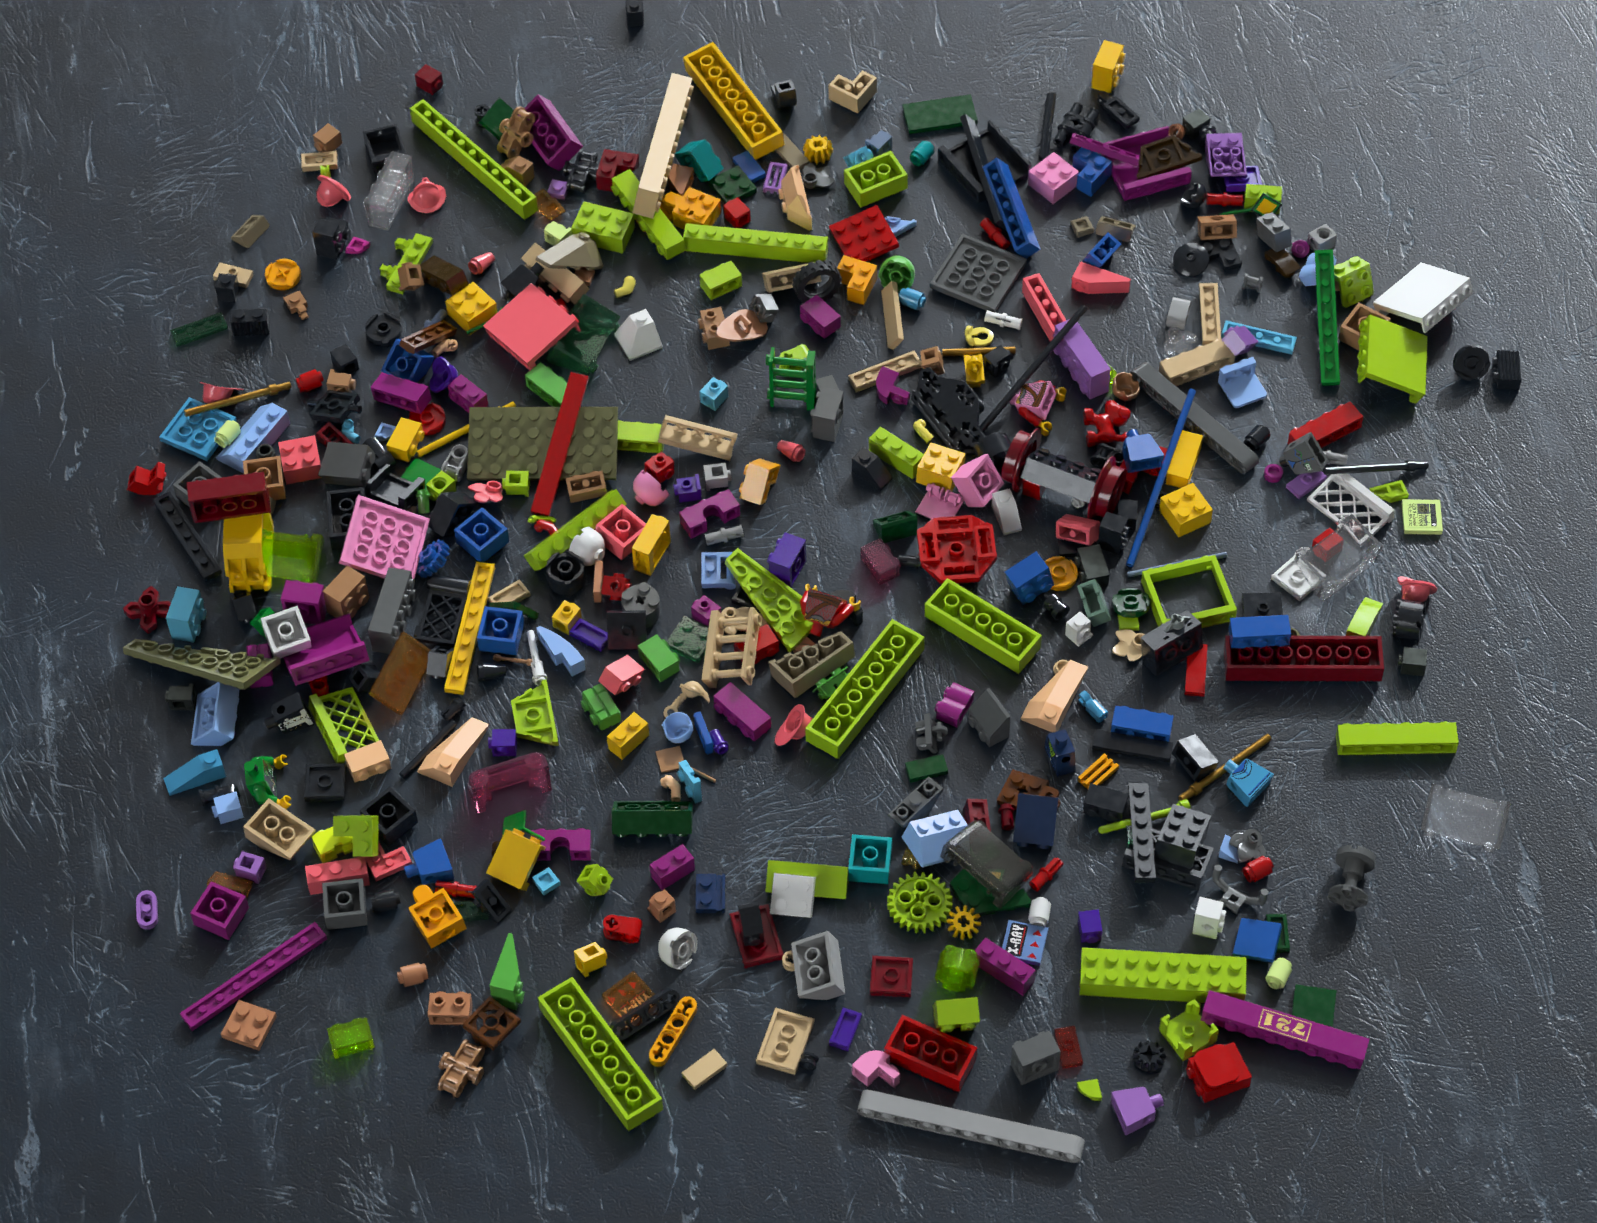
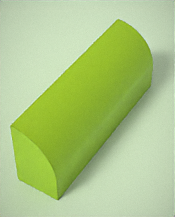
M768 860L765 892L772 893L774 873L816 877L814 897L846 899L848 867Z

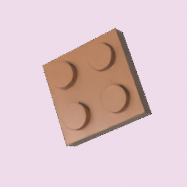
M238 1000L221 1036L232 1042L260 1050L277 1017L276 1012Z

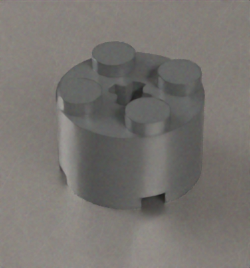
M642 582L633 585L622 593V611L646 610V628L653 626L658 621L661 613L660 597L658 592L648 583Z

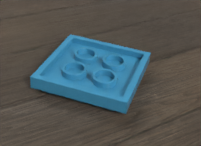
M189 397L159 438L163 443L208 461L219 446L214 440L215 433L227 420L237 422L235 416L218 409L186 417L184 414L185 409L204 405V403Z

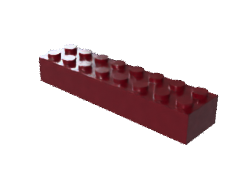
M1225 635L1224 663L1226 681H1382L1384 661L1381 636H1291L1289 645L1281 647L1265 646L1262 648L1246 647L1240 649L1231 648L1230 636Z

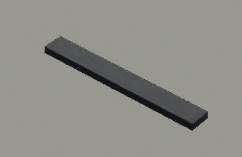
M963 114L960 116V120L994 222L1006 230L983 170V166L989 162L975 121L968 115Z

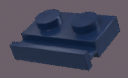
M696 874V913H716V911L725 913V874Z

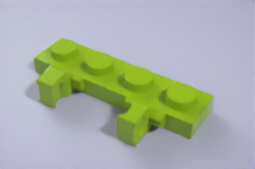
M416 233L412 240L397 238L395 249H401L404 254L397 266L394 265V267L382 264L379 269L380 275L389 280L386 284L387 290L404 294L405 291L399 290L401 285L397 269L406 262L421 264L433 244L431 237Z

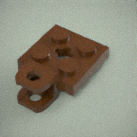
M1012 769L996 801L998 805L1011 804L1014 810H1017L1020 790L1027 791V793L1023 794L1057 798L1059 791L1049 787V780ZM1058 799V808H1059L1061 802H1060V800Z

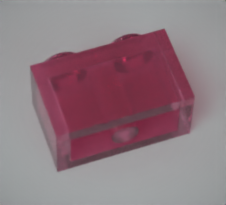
M881 538L860 547L861 560L879 585L899 576L900 561L897 557H893L888 544H884Z

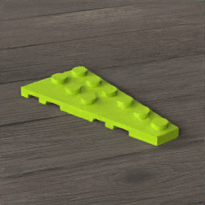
M737 548L726 558L725 565L789 653L792 652L810 634L813 624L805 620L802 615L799 603L802 596Z

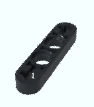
M671 988L663 989L613 1021L609 1027L619 1041H622L676 1007L680 1001V996L677 991ZM668 994L672 995L671 1002L666 1001ZM653 1003L656 1004V1012L649 1014V1006ZM638 1014L640 1016L639 1023L632 1025L631 1018ZM617 1027L622 1028L620 1030V1035L616 1034Z

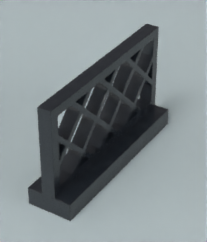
M1152 829L1153 844L1156 847L1161 831ZM1131 839L1124 853L1122 867L1134 870ZM1202 844L1200 851L1207 853V856L1201 858L1197 856L1194 865L1198 864L1201 871L1188 869L1154 858L1156 878L1199 891L1214 848Z

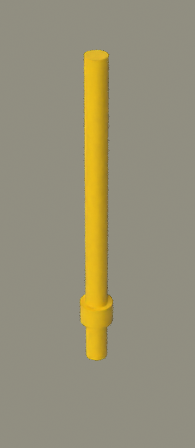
M512 401L503 407H516V405ZM469 424L417 450L418 457L420 458L468 433Z

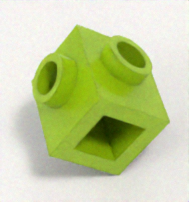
M598 864L585 866L576 882L584 888L588 895L597 896L608 892L613 878L605 868L600 867Z

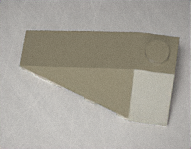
M583 232L567 237L538 255L535 259L546 267L553 269H566L567 266L575 270H580L581 267H586L587 270L603 268L596 242Z

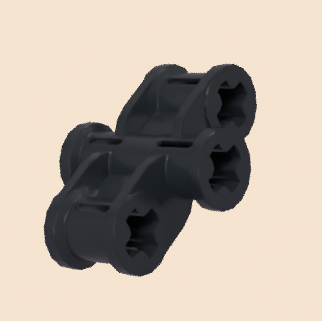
M580 149L575 164L570 163V161L565 162L563 176L567 177L570 175L567 180V191L574 190L585 194L590 179L596 182L598 167L595 168L598 161L597 152L588 153Z

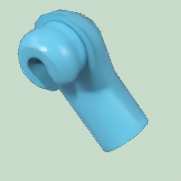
M345 419L342 424V433L351 442L359 443L361 437L354 433L353 421Z

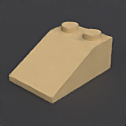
M269 798L243 826L245 838L258 847L289 860L294 857L316 832L314 828Z

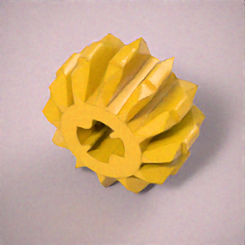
M819 134L818 137L812 135L811 139H806L803 151L804 156L807 157L810 163L815 161L817 165L818 162L824 164L825 160H830L833 148L831 140H828L826 136L821 138Z
M967 905L963 906V911H960V908L957 906L955 907L957 914L951 911L949 913L954 919H947V923L954 925L949 926L948 931L955 930L953 933L955 938L961 933V940H964V934H967L968 938L971 939V931L975 934L979 932L974 926H981V922L975 921L980 918V915L975 914L972 916L975 909L971 908L967 912ZM966 918V921L970 923L969 925L966 924V927H961V923H958V921Z

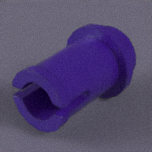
M718 729L710 731L709 734L714 745V751L718 754L726 753L729 746L728 742L724 741Z

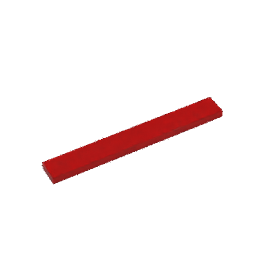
M570 372L531 513L550 517L588 384L589 376Z

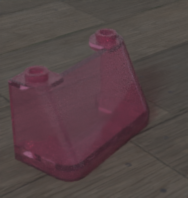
M534 752L472 772L467 780V788L476 814L486 811V802L492 800L491 791L526 780L530 788L538 786L542 793L551 791L549 766L545 756L542 753Z

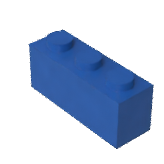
M1288 615L1230 618L1228 629L1231 648L1281 647L1290 644L1291 629Z
M1115 706L1111 732L1169 742L1174 716L1167 713L1150 712L1145 709L1138 710L1127 706Z

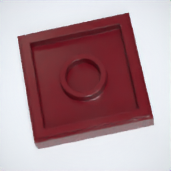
M872 956L870 995L911 997L913 958Z

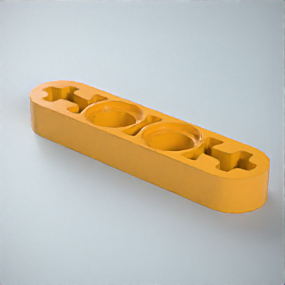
M684 997L677 1004L649 1051L650 1063L653 1066L661 1067L669 1060L697 1012V1002L694 998ZM691 1004V1008H688L684 1015V1006ZM680 1019L684 1024L681 1027H675L672 1024L674 1020ZM665 1036H672L674 1038V1041L670 1044H666L662 1040ZM661 1048H663L662 1058L655 1059V1055H659Z

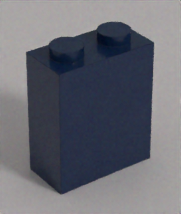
M1018 794L1013 842H1017V846L1029 847L1030 843L1037 844V848L1049 849V846L1054 845L1059 798Z

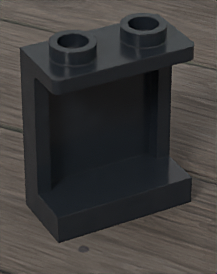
M386 464L367 481V498L408 511L418 501V497H416L417 490L425 489V479L418 477L414 482L408 481L392 474L391 465Z

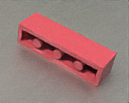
M1040 273L1023 278L1022 293L1051 342L1054 338L1055 325L1066 321Z

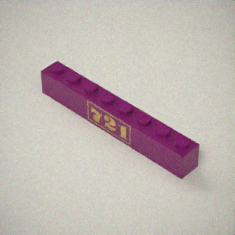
M1211 990L1208 992L1200 1019L1208 1025L1214 1023V1025L1224 1027L1228 1031H1237L1250 1038H1260L1270 1044L1283 1045L1287 1049L1299 1050L1309 1056H1319L1329 1062L1345 1064L1352 1069H1361L1369 1043L1368 1038Z

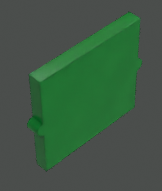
M415 458L410 466L405 468L406 471L401 478L414 482L418 477L424 478L425 489L427 490L426 484L441 469Z

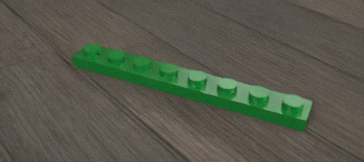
M1333 249L1315 250L1321 386L1340 385Z

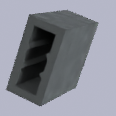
M328 442L318 475L327 484L366 487L367 480L370 478L372 464L375 461V453L369 445Z

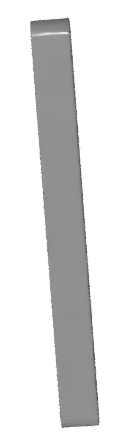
M872 1090L862 1091L857 1112L864 1117L1072 1163L1080 1162L1085 1143L1083 1138L1072 1134Z

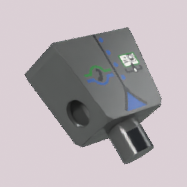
M1312 432L1288 444L1283 452L1284 456L1280 457L1279 460L1283 468L1290 466L1297 475L1320 472L1328 462Z

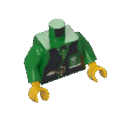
M282 754L276 759L268 756H258L244 764L246 786L258 805L264 804L269 798L284 809H288L291 806L288 803L291 801V797L288 795L277 799L275 769L273 767L274 765L277 769H281L288 765V763L282 761L287 758L286 755Z

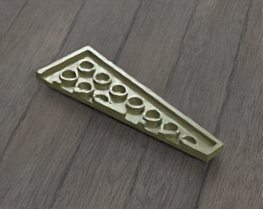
M134 639L123 647L124 654L133 658H139L150 663H156L244 690L281 664L279 656L271 659L264 658V654H258L257 657L247 656V652L230 654L228 650L207 647L196 650L192 649L190 645L180 648L175 647L174 643L158 645L156 641Z

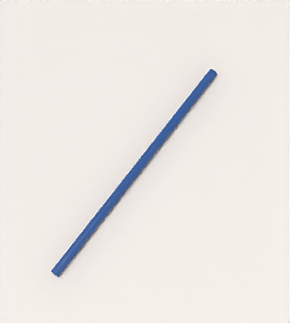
M1189 389L1129 554L1126 563L1128 567L1132 568L1137 558L1196 393L1194 389Z

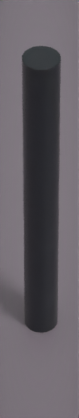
M451 720L399 775L405 779L457 724Z

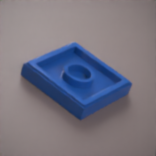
M1241 918L1233 957H1246V959L1273 963L1282 929L1281 923Z

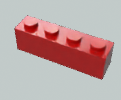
M1351 401L1341 404L1336 409L1323 413L1321 417L1310 420L1305 425L1289 432L1288 444L1312 432L1319 446L1323 448L1361 428L1363 415Z

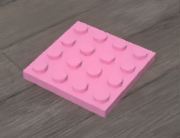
M358 495L339 564L348 565L351 568L384 579L389 567L411 571L412 579H414L420 559L418 555L422 551L430 519Z

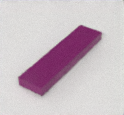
M1075 133L1072 134L1071 144L1135 166L1138 164L1139 155Z

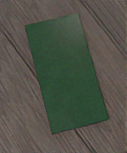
M971 94L902 104L909 134L962 127L960 116L963 114L968 115L975 121V124H978Z

